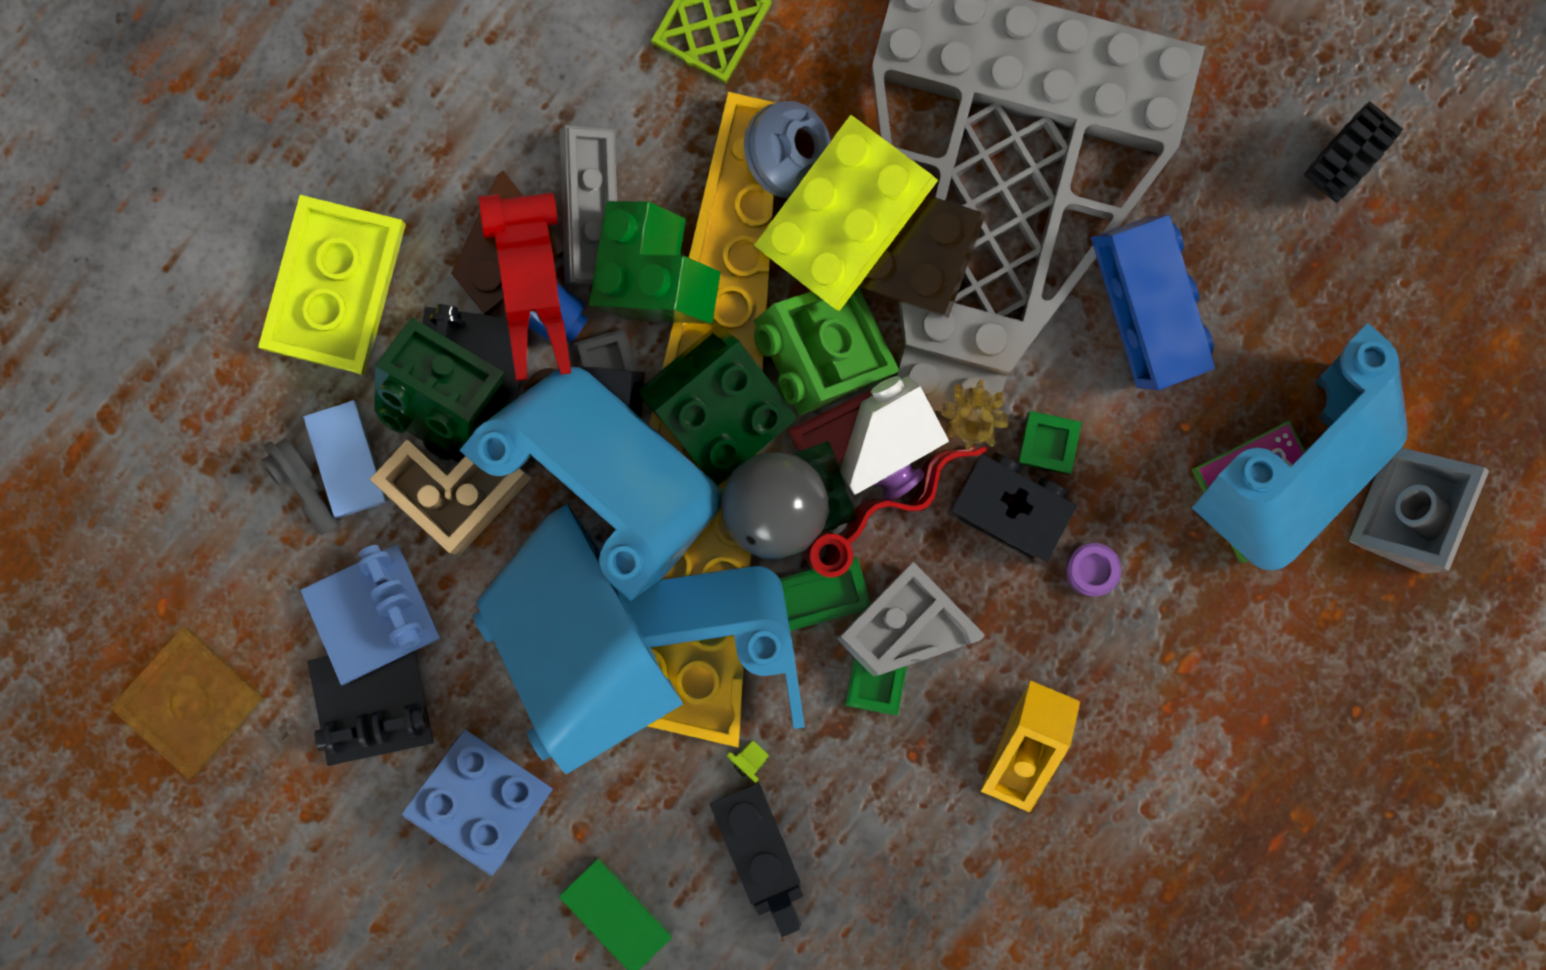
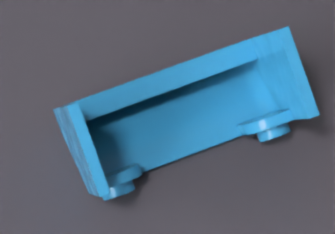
M752 566L660 580L632 601L618 590L650 648L734 635L737 656L741 664L748 671L760 676L785 673L792 726L794 729L805 728L783 586L773 571L761 566Z

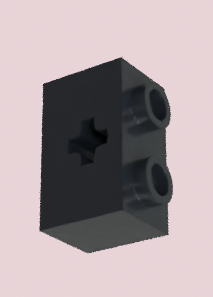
M993 452L991 458L981 454L975 460L947 515L1037 564L1047 563L1077 505L1066 500L1069 492L1060 485L1045 478H1040L1038 483H1035L1018 474L1022 466L1012 459L997 452ZM1018 493L1022 496L1019 505L1026 509V512L1018 513L1009 518L1005 514L1008 506L1001 501V498H1008Z

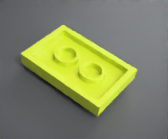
M850 115L754 246L831 307L840 311L938 180Z
M299 195L258 348L366 376L406 226L404 221Z

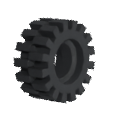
M1369 101L1319 154L1305 172L1304 177L1331 200L1338 203L1371 170L1373 165L1382 158L1385 151L1395 142L1394 140L1401 134L1403 128Z

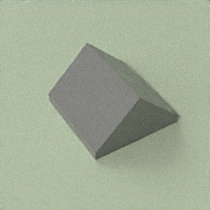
M1401 448L1376 474L1349 541L1354 545L1422 574L1449 571L1489 470L1482 466Z

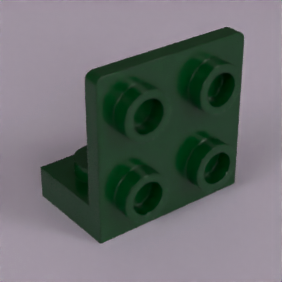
M411 317L375 364L374 411L377 413L380 421L391 430L398 433L407 431L422 440L424 446L435 456L443 460L452 458L459 463L465 457L460 449L472 436L475 420L503 383L505 372Z
M718 323L636 391L645 404L672 432L703 472L717 485L721 484L731 475L735 468L754 456L796 420V414L741 342Z

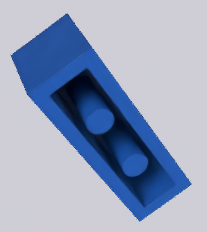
M1170 215L1145 217L1091 237L1136 388L1161 390L1216 369L1211 355L1214 351V342L1209 330L1202 324L1197 308L1199 301L1198 288L1193 278L1187 274L1181 254L1184 249L1183 238L1178 227L1172 223Z

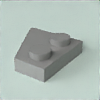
M912 562L876 596L836 639L874 677L978 642L985 634Z

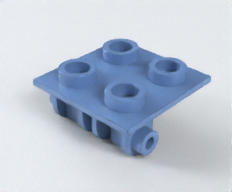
M399 544L384 551H381L378 545L368 546L358 553L361 559L358 563L300 590L341 685L347 684L440 639V635Z
M465 729L404 810L402 816L492 877L496 870H499L511 852L510 850L550 795L553 788Z

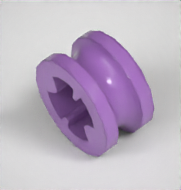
M910 463L873 485L881 486L884 489L882 494L884 500L894 501L915 487L925 474L921 469H914Z

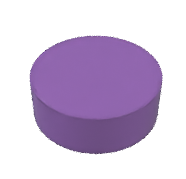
M1089 543L1076 548L1070 554L1066 562L1065 573L1070 586L1078 593L1090 597L1101 596L1109 593L1118 584L1121 577V563L1117 554L1108 546L1100 543Z

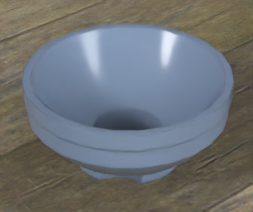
M795 101L777 102L763 107L749 121L744 138L745 158L754 179L763 189L774 196L788 199L831 142V138L824 122L815 111ZM798 129L805 130L813 139L814 152L810 159L801 156L796 149L795 134Z

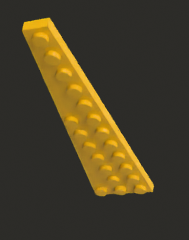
M728 92L689 254L690 259L721 272L713 323L673 322L662 369L718 323L741 342L763 371L764 355L760 353L755 344L754 332L757 327L753 320L767 310L770 258L756 248L754 244L772 221L774 195L763 189L750 172L745 158L744 138L749 121L755 113L763 107L776 102ZM652 411L649 425L703 472L667 426ZM729 477L718 485L723 490ZM721 501L720 509L715 518L661 580L750 567L751 554L740 548L724 527ZM734 635L651 647L659 668L673 684L683 705L649 724L648 727L739 748L744 666L737 656Z

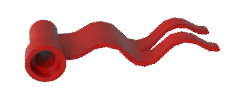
M554 193L500 199V194L478 196L484 238L495 237L516 381L527 380V342L530 312H536L539 320L545 326L560 375L571 374L566 332L560 309L553 252L547 226L558 224Z
M969 445L959 450H942L931 455L923 466L925 475L920 481L919 491L912 500L904 503L878 498L863 501L854 509L849 522L839 534L821 533L810 547L801 552L802 557L816 573L822 576L838 577L844 574L850 568L853 561V550L850 544L860 536L868 518L877 509L891 506L907 511H920L927 508L935 499L940 471L945 464L957 457L980 455L986 452L987 448L979 447L975 449L974 446ZM824 545H826V555L822 559H820L819 551Z

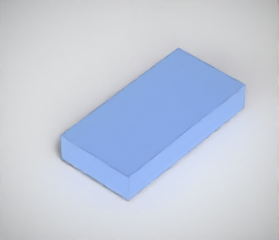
M353 400L303 416L334 517L341 518L388 503L387 495L370 480L379 469L358 402Z

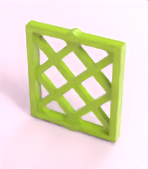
M674 0L653 36L652 44L685 61L687 66H694L727 84L770 9L772 1L754 0L757 6L739 11L736 0H729L732 13L714 17L709 2L712 0ZM703 3L707 20L689 24L685 8ZM679 11L683 26L667 30ZM757 14L745 34L741 18ZM734 20L739 37L721 42L716 25ZM710 27L714 44L696 48L692 32ZM685 34L689 51L683 52L668 44L667 39ZM739 45L727 65L723 49ZM717 51L721 68L714 69L699 60L698 56Z

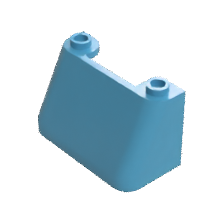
M1369 323L1349 341L1338 358L1315 382L1322 389H1325L1327 396L1326 407L1318 419L1328 429L1291 467L1268 449L1252 448L1245 450L1217 476L1192 507L1244 557L1260 569L1274 571L1290 564L1392 459L1407 440L1408 426L1397 351Z
M571 367V374L560 375L559 369L550 373L477 428L460 449L481 470L495 476L514 473L532 455L616 530L603 545L600 551L599 564L602 574L609 583L630 601L669 573L715 518L720 509L721 497L715 483L595 377L579 367Z
M568 504L547 515L478 597L476 604L479 612L472 615L484 639L488 643L494 641L534 726L526 732L531 745L542 761L552 757L565 774L570 773L683 705L673 684L659 668L655 654L643 638L618 590L602 574L599 564L600 550Z

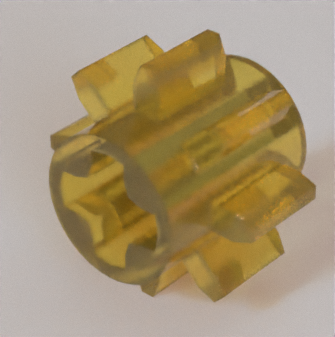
M980 379L976 387L965 390L959 384L954 385L956 402L942 403L941 415L943 417L954 419L946 426L945 434L947 438L958 435L960 439L965 441L966 450L969 451L973 447V443L985 441L991 447L994 446V427L1006 428L1008 426V415L1004 412L995 411L1003 405L1004 394L998 392L991 395L984 389V382ZM972 409L982 411L978 421L968 419Z

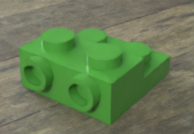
M860 288L854 291L840 311L831 307L811 291L775 303L753 320L757 327L754 332L756 347L764 356H771L780 375L777 381L778 392L787 404H794L799 416L838 402L850 393L882 382L900 372Z

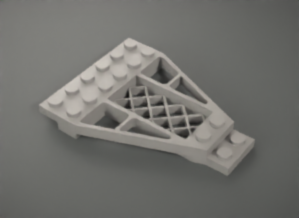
M890 0L870 74L878 135L892 145L884 80L959 100L945 156L934 158L900 148L897 149L923 169L937 176L938 184L934 197L945 200L949 184L951 183L963 204L962 206L977 210L976 207L1000 195L1013 217V220L991 232L983 221L979 232L982 237L977 239L973 251L986 244L1001 269L977 282L967 266L963 278L969 287L957 293L949 318L899 302L903 354L898 368L900 372L897 373V376L901 379L909 376L919 384L934 413L987 428L994 426L1007 375L1096 258L1092 245L1051 300H1044L1041 294L1063 211L1070 209L1107 219L1109 223L1102 233L1118 228L1180 146L1205 49L1204 46L1032 0ZM971 104L985 107V109L968 118ZM994 114L1008 138L985 150L971 126ZM1007 114L1036 122L1017 132ZM1057 127L1070 130L1067 144ZM1045 128L1058 152L1036 164L1022 139ZM964 134L976 156L954 168ZM1084 134L1159 154L1155 163L1121 208L1082 198L1072 193L1070 185ZM1013 145L1026 170L1004 182L990 157ZM1062 159L1053 193L1040 171ZM981 163L995 187L971 200L958 176ZM1032 177L1045 201L1022 214L1008 189ZM1049 208L1041 242L1039 243L1027 220ZM1018 226L1032 251L1009 264L995 238ZM1036 258L1026 293L1013 270ZM1005 275L1019 301L995 314L981 289ZM973 294L982 310L960 305L957 302ZM1023 308L1020 320L1007 317Z

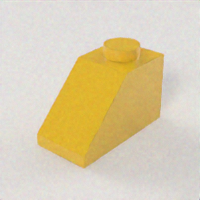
M1030 680L1010 715L982 784L981 792L1031 812L1071 746L1080 701Z

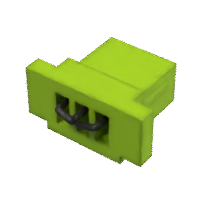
M752 740L736 756L730 752L726 757L734 764V769L741 776H746L753 783H756L759 779L754 774L766 762L769 755Z

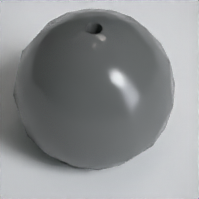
M785 452L761 453L745 460L732 471L720 498L723 523L729 536L740 548L753 556L766 560L793 557L805 551L821 534L829 514L826 488L818 472L806 461Z

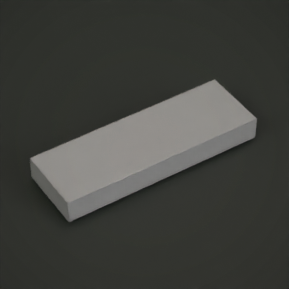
M565 125L559 130L564 286L592 287L606 201H617L615 129Z

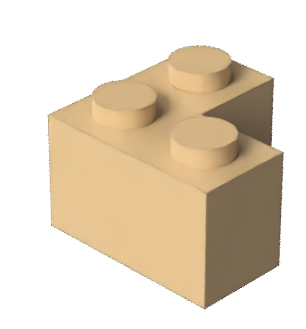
M408 439L370 478L379 489L446 551L458 556L466 550L532 479L521 467L514 473L504 476L490 475L481 470L466 456L448 473L420 446Z

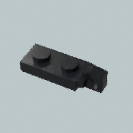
M756 782L710 802V807L751 904H754L758 915L771 911L781 937L801 930L802 925L792 901L804 897L799 886L801 881L760 783Z

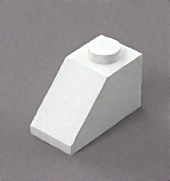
M895 376L882 381L872 389L871 393L873 396L861 402L839 472L843 481L854 495L949 442L921 386L909 376L903 379Z

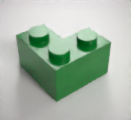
M606 201L589 306L626 320L712 324L721 272L686 256H680L686 222L685 218L649 201Z

